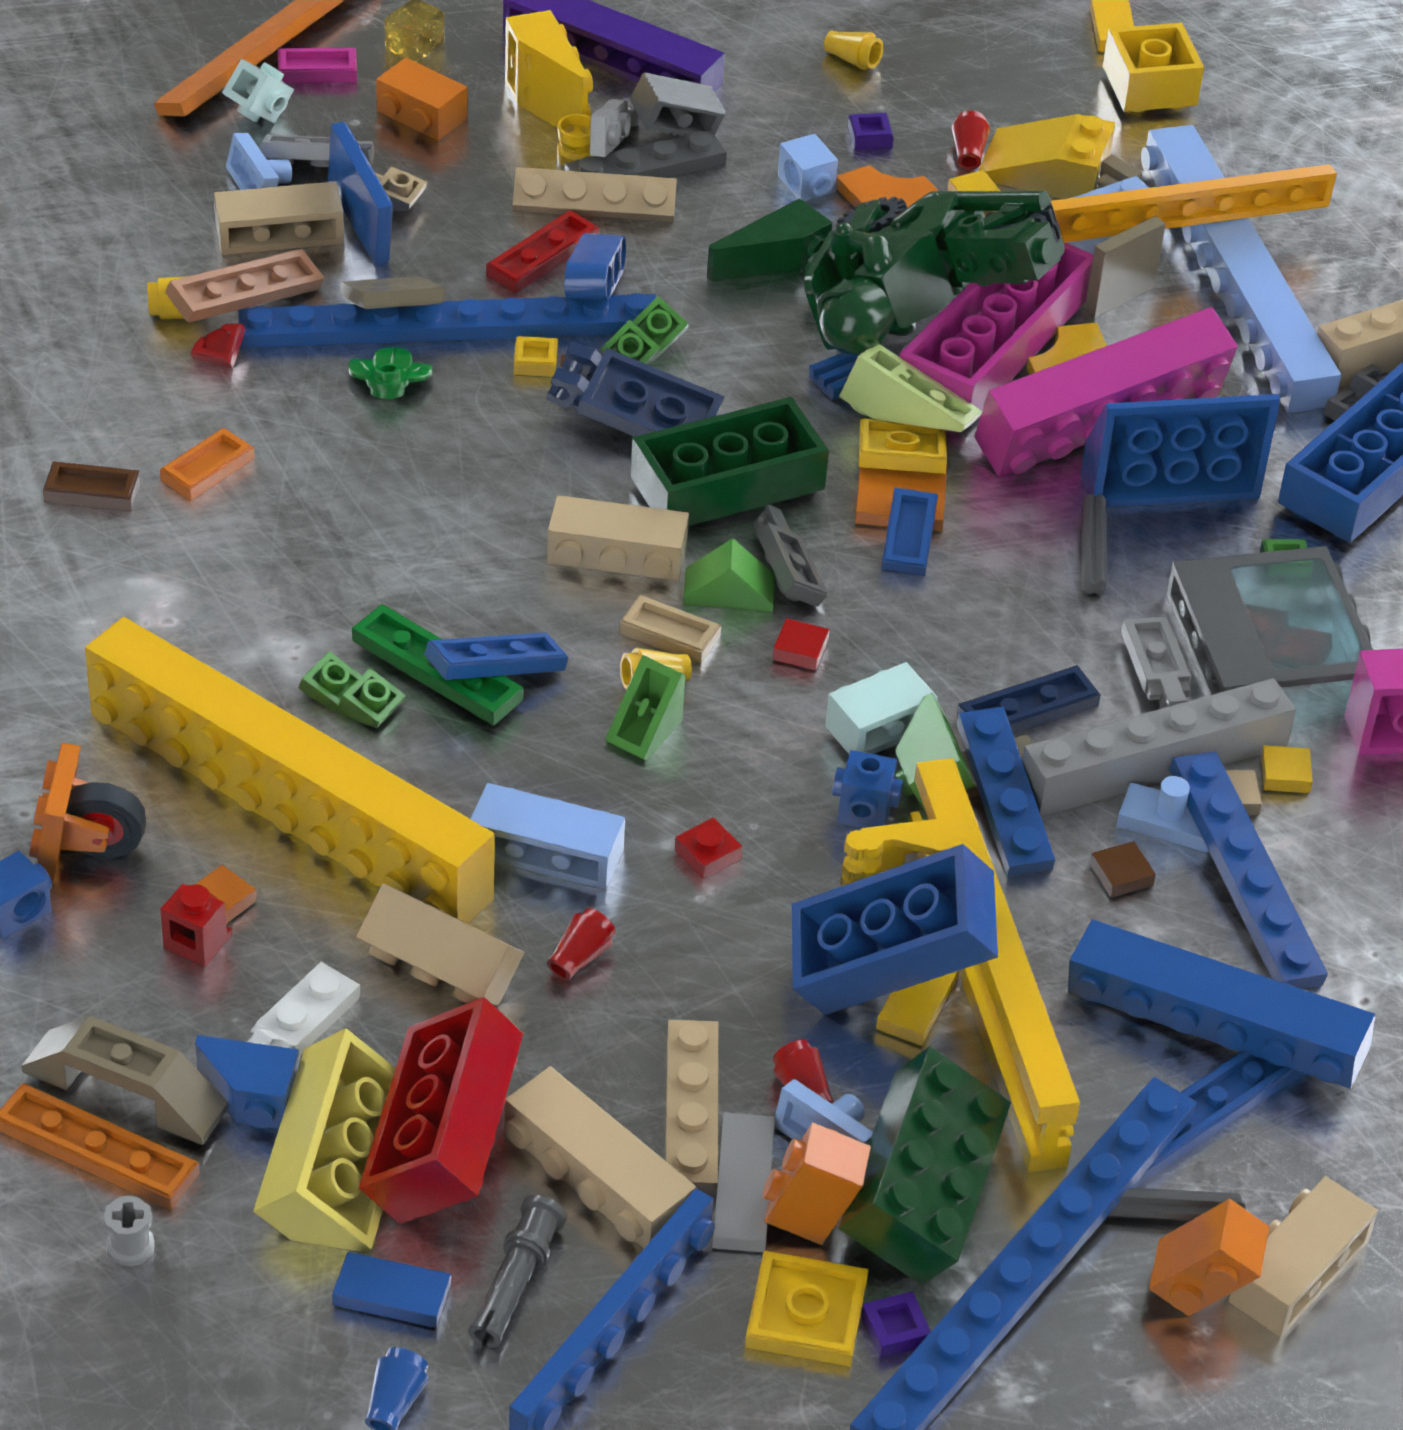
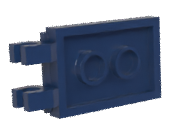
M571 341L564 356L566 359L561 368H557L552 377V386L547 393L546 399L563 408L572 406V408L577 410L576 413L636 437L717 416L725 396L606 348L602 356L596 349Z

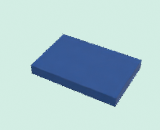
M344 121L331 124L328 182H337L342 208L374 266L387 264L388 260H390L393 204L348 125Z

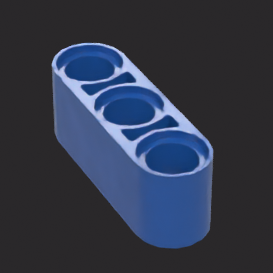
M584 233L566 265L564 278L565 297L570 299L608 301L625 268L626 237L622 235Z

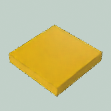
M860 419L858 467L946 474V430L877 419Z
M764 1250L744 1348L851 1367L869 1269Z

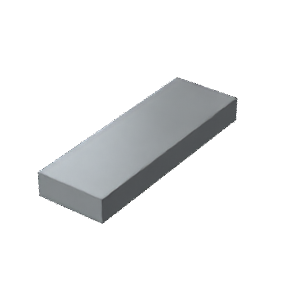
M723 1113L712 1248L764 1252L767 1223L764 1222L769 1200L762 1198V1193L768 1176L771 1173L774 1116Z

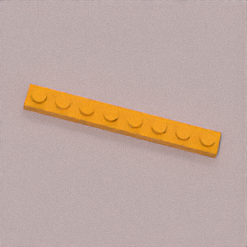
M1330 164L1060 199L1053 200L1051 203L1060 228L1063 242L1066 243L1115 236L1155 216L1166 223L1165 229L1329 207L1337 172Z

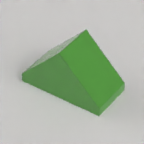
M732 538L686 567L683 605L773 611L775 574Z
M642 655L605 741L644 760H648L683 720L685 674L648 656Z

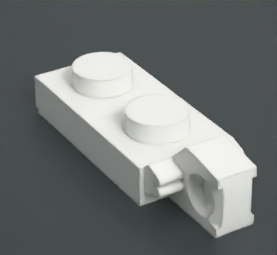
M321 961L256 1022L250 1031L251 1038L247 1042L299 1049L300 1056L305 1048L311 1046L359 1000L361 996L360 984Z

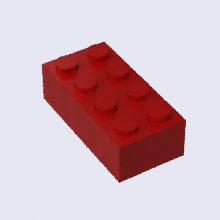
M485 997L408 1027L359 1185V1189L399 1224L430 1215L433 1212L461 1202L469 1201L477 1197L482 1188L485 1169L491 1149L495 1143L496 1130L502 1109L506 1103L507 1091L513 1070L517 1064V1056L524 1034Z

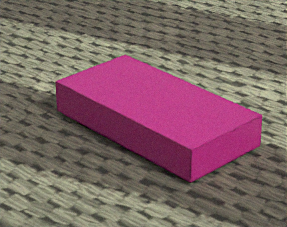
M356 48L278 49V68L280 72L285 74L281 81L284 83L357 82Z

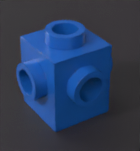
M850 751L846 769L837 767L833 783L832 795L840 797L837 823L862 828L886 825L890 807L898 808L903 788V780L895 778L897 759Z

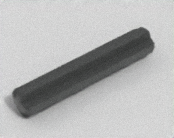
M1089 493L1083 498L1082 589L1088 595L1092 593L1101 595L1106 591V584L1108 582L1106 499L1101 494L1094 496Z
M1131 1188L1121 1196V1201L1108 1216L1193 1220L1229 1198L1244 1209L1246 1206L1245 1198L1238 1193Z

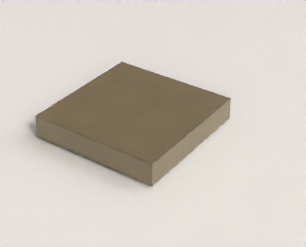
M1155 216L1095 245L1085 306L1086 312L1096 318L1155 288L1165 222Z
M422 276L341 281V296L364 309L431 305L445 302L444 287Z

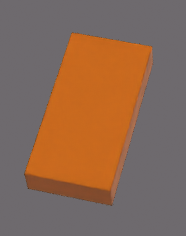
M223 427L160 469V481L192 501L254 460V447Z

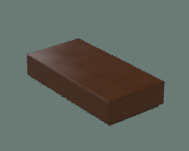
M53 461L43 488L44 502L132 511L141 482L140 470Z

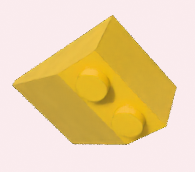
M1074 114L997 128L978 171L984 170L995 184L1025 191H1046L1049 196L1059 199L1073 198L1098 189L1096 184L1100 178L1101 163L1111 155L1115 122L1102 120L1097 116Z

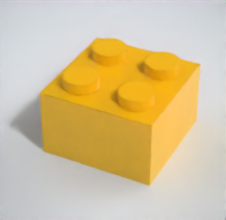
M1182 22L1108 28L1103 68L1124 112L1198 106L1204 65Z

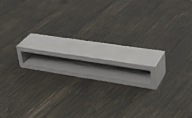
M1272 678L1024 746L1022 762L1041 817L1125 794L1130 782L1146 787L1160 784L1165 778L1172 776L1169 768L1173 757L1216 751L1223 766L1260 756L1263 745L1288 747L1296 708L1276 680Z

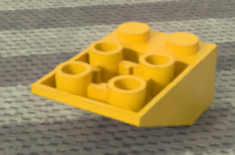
M551 10L506 17L505 83L517 105L556 128L559 120L569 114L579 113L591 117L588 93L593 91L592 76L589 69L583 68L577 48L575 46L571 47L564 25L558 24Z

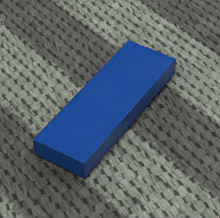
M547 632L431 640L427 642L424 654L445 680L565 671L569 658Z

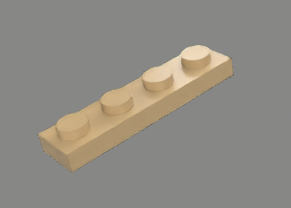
M516 167L513 211L564 214L571 210L579 216L674 222L677 178Z
M668 1020L665 1161L692 1182L697 1189L707 1195L717 1196L719 1021Z

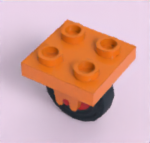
M64 742L61 743L58 760L47 761L42 789L50 790V793L43 792L42 796L39 795L34 825L42 826V829L34 828L29 850V857L38 858L37 863L45 868L53 882L62 850L79 851L93 857L102 858L127 855L138 847L146 828L145 808L135 795L125 788L110 783L87 782L76 778L81 746Z

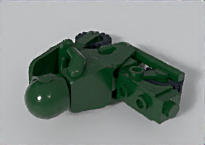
M933 191L918 199L908 208L902 198L891 197L887 200L886 197L879 198V200L865 201L853 207V212L847 211L843 214L844 217L837 220L836 230L829 232L819 252L812 254L807 261L804 270V288L825 348L827 350L836 349L846 354L859 356L867 349L879 345L887 334L899 337L910 335L915 330L916 322L946 308L947 304L955 299L954 296L963 292L969 283L989 286L994 283L1025 284L1029 280L1038 281L1061 260L1060 257L1064 254L1065 246L1052 203L1046 191ZM983 211H990L986 214V217L984 216Z

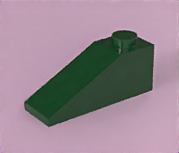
M799 198L710 244L708 247L707 278L714 282L801 270L805 268L811 255L819 252L827 235L832 231L833 222Z

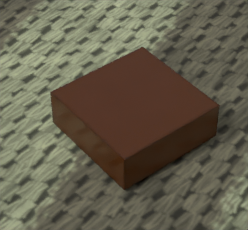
M1135 841L1091 853L1090 866L1111 898L1154 886L1156 874Z

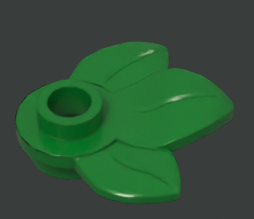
M384 347L375 352L373 359L354 358L350 360L348 370L352 377L366 381V384L371 388L373 396L381 399H394L404 395L405 387L409 383L428 379L432 375L433 366L424 363H412L411 353L404 348Z

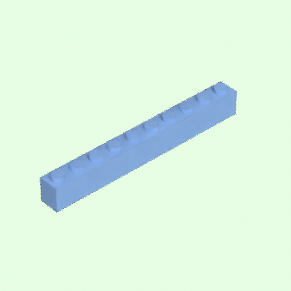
M1194 125L1149 130L1146 147L1142 148L1141 160L1143 168L1149 171L1154 179L1155 187L1225 178ZM1249 218L1181 227L1185 241L1191 244L1197 255L1199 266L1206 270L1211 279L1214 292L1219 293L1225 304L1228 317L1234 319L1240 330L1243 343L1249 346L1255 356L1258 369L1263 371L1267 377L1272 394H1279L1280 402L1287 414L1325 408L1328 399L1337 395L1341 373Z

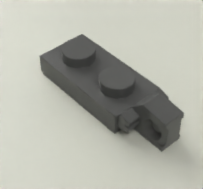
M767 504L759 517L753 520L752 525L756 539L760 540L765 551V559L772 566L779 581L778 587L788 599L795 602L800 600L818 607L827 597L828 592L801 535L790 531L781 509Z

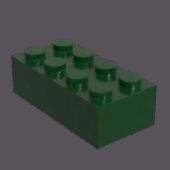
M791 396L632 437L631 478L649 507L688 512V526L767 504L825 490L829 449Z
M928 1046L894 1073L869 1142L871 1148L863 1186L844 1212L838 1229L921 1285H924L957 1263L1011 1102L943 1054Z

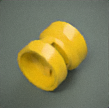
M576 113L563 116L559 120L557 135L560 142L557 145V160L562 166L565 167L567 162L591 156L590 116Z

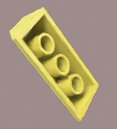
M347 1028L303 1050L253 1212L291 1241L365 1253L373 1247L383 1209L359 1189V1185L396 1068Z

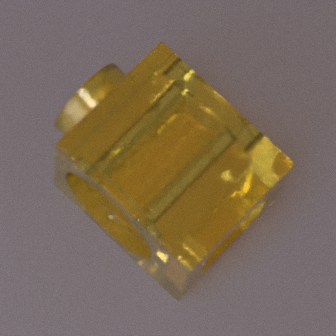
M410 0L385 17V50L402 59L407 57L418 63L444 45V12L421 0Z

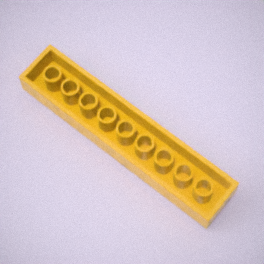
M124 616L85 646L91 714L99 722L111 725L129 736L137 745L149 748L164 757L172 766L184 769L199 778L207 787L219 790L237 801L245 810L254 811L272 822L280 831L292 834L310 845L318 854L327 855L347 867L355 876L365 878L378 887H381L382 883L389 885L467 924L494 900L495 833Z

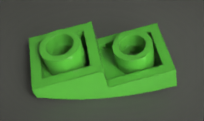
M657 296L633 321L629 319L600 351L604 354L606 348L650 365L688 329L689 323L663 299Z
M330 651L302 677L298 689L325 707L351 720L376 728L406 698L403 692L371 668L361 675Z

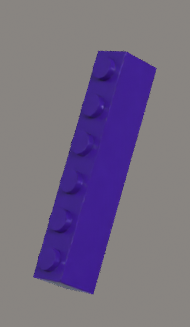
M503 0L504 31H506V17L551 10L558 24L564 25L571 47L575 46L577 48L580 61L638 83L643 73H650L713 86L712 90L715 92L723 85L724 52L593 1Z

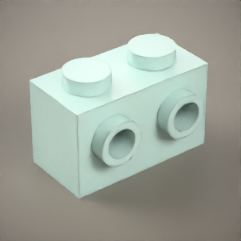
M905 662L888 670L879 671L875 675L851 685L842 686L836 691L829 693L825 727L849 754L851 750L875 754L899 744L924 696L933 693L936 700L938 696L912 667Z

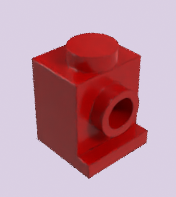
M182 883L160 908L163 948L203 967L209 964L233 935L232 928L226 926L225 902L219 900L202 885L193 884L188 886ZM191 929L195 932V941L185 937Z

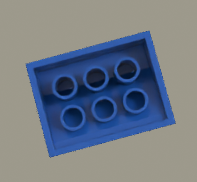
M1279 394L1107 403L1085 443L1080 474L1086 493L1094 496L1103 495L1106 499V507L1260 498L1281 400Z

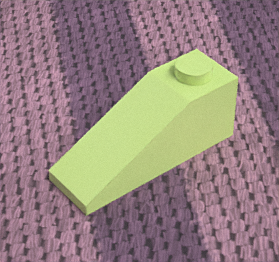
M880 344L874 348L867 349L858 356L839 397L850 403L856 412L867 415L872 419L956 432L965 430L982 413L980 409Z

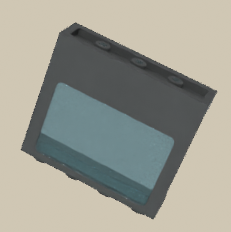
M1327 546L1173 561L1167 596L1208 696L1272 678L1276 680L1281 688L1353 680L1360 651L1373 650L1369 629L1366 625H1362L1357 615L1355 598L1352 594L1347 593L1343 584L1341 568L1338 563L1333 562Z

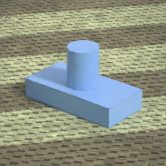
M233 133L226 169L240 190L277 187L278 184L290 183L292 167L289 160H266L249 133Z
M1177 776L1167 777L1162 781L1160 790L1130 782L1118 814L1116 827L1202 852H1209L1186 806L1190 786L1185 779Z
M795 1079L782 1087L775 1113L774 1127L789 1138L801 1140L812 1122L869 1145L873 1131L859 1123L865 1116V1110L861 1101L854 1095L845 1094L831 1104Z

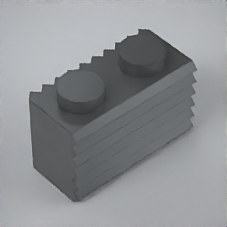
M650 73L642 74L630 98L646 130L652 129L653 132L659 130L660 133L665 131L667 135L672 133L673 136L679 134L681 137L711 130L715 135L726 113V109H723V104H720V100H718V95H715V91L712 90L713 86Z

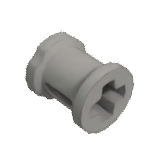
M137 1196L118 1197L105 1208L103 1214L105 1228L110 1232L106 1242L108 1256L113 1262L121 1266L132 1267L146 1262L152 1256L155 1248L154 1236L149 1230L153 1219L151 1207Z

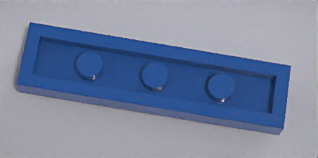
M1004 706L959 713L957 727L977 783L1006 877L1053 870L1055 857Z

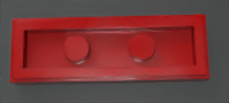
M569 210L486 264V276L516 294L568 260L584 233L599 234L600 228Z

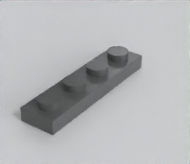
M711 130L698 131L681 137L658 140L646 145L623 148L609 153L606 157L589 156L565 163V171L672 178L726 165L727 152Z

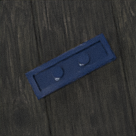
M1076 665L959 703L957 717L959 713L1004 706L1012 732L1016 734L1099 706L1101 694L1080 667Z

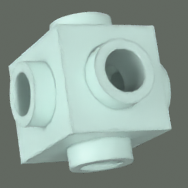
M241 59L222 93L240 104L236 111L247 118L258 122L261 116L275 124L280 114L285 110L288 100L295 89L282 82L281 80L285 74L264 62L261 68Z

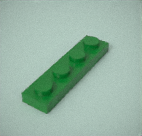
M384 604L379 605L352 627L353 642L493 726L523 701V687L505 676L445 680L424 656L428 641L443 639Z

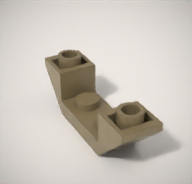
M90 1015L48 1030L21 1066L22 1073L64 1090H68L82 1071L154 1100L157 1127L201 1145L205 1143L228 1110V1101L179 1050Z

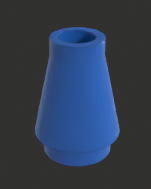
M392 1347L387 1350L384 1357H380L377 1360L369 1411L365 1418V1424L372 1430H397L399 1423L429 1381L426 1374L428 1362L422 1356L405 1348Z

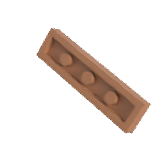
M301 248L171 280L165 293L187 323L315 291L320 289L325 278Z

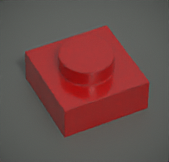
M712 817L676 836L674 850L702 879H705L741 860L743 846Z

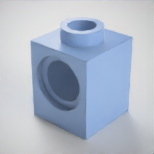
M816 134L780 143L778 177L797 199L800 198L806 201L835 192L838 159Z

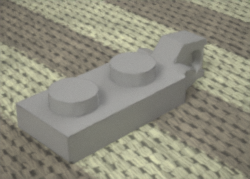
M610 99L591 115V156L606 157L625 137H628L630 127L638 126L640 118L634 107H628V100Z
M267 134L260 143V151L265 158H270V160L287 159L291 164H294V159L310 160V165L329 167L330 137ZM357 141L372 167L374 159L373 141Z
M1168 617L1123 620L1121 634L1143 691L1147 693L1148 699L1158 700L1159 709L1187 702L1186 697H1190L1191 691L1189 686L1191 674Z

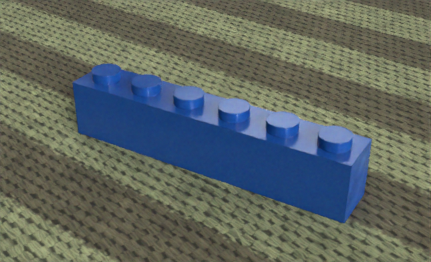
M1094 919L1090 921L1069 960L1068 993L1080 996L1090 1002H1098L1124 1011L1137 1018H1145L1171 1027L1180 1033L1191 1034L1218 1043L1227 1049L1249 1051L1253 1053V1056L1265 1059L1274 1065L1287 1066L1327 1083H1335L1351 1089L1371 1047L1375 1013Z

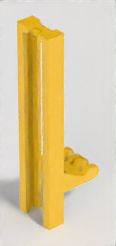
M954 758L916 763L914 780L928 820H922L920 812L915 811L910 812L909 822L850 831L849 834H846L844 852H846L847 857H844L840 885L844 886L904 865L906 854L917 853L918 859L961 844L969 848L994 871L998 958L959 970V976L1000 1094L1011 1102L1008 1117L1028 1173L1068 1167L1072 1146L1069 1137L1074 1136L1073 1125L1077 1121L1080 1101Z

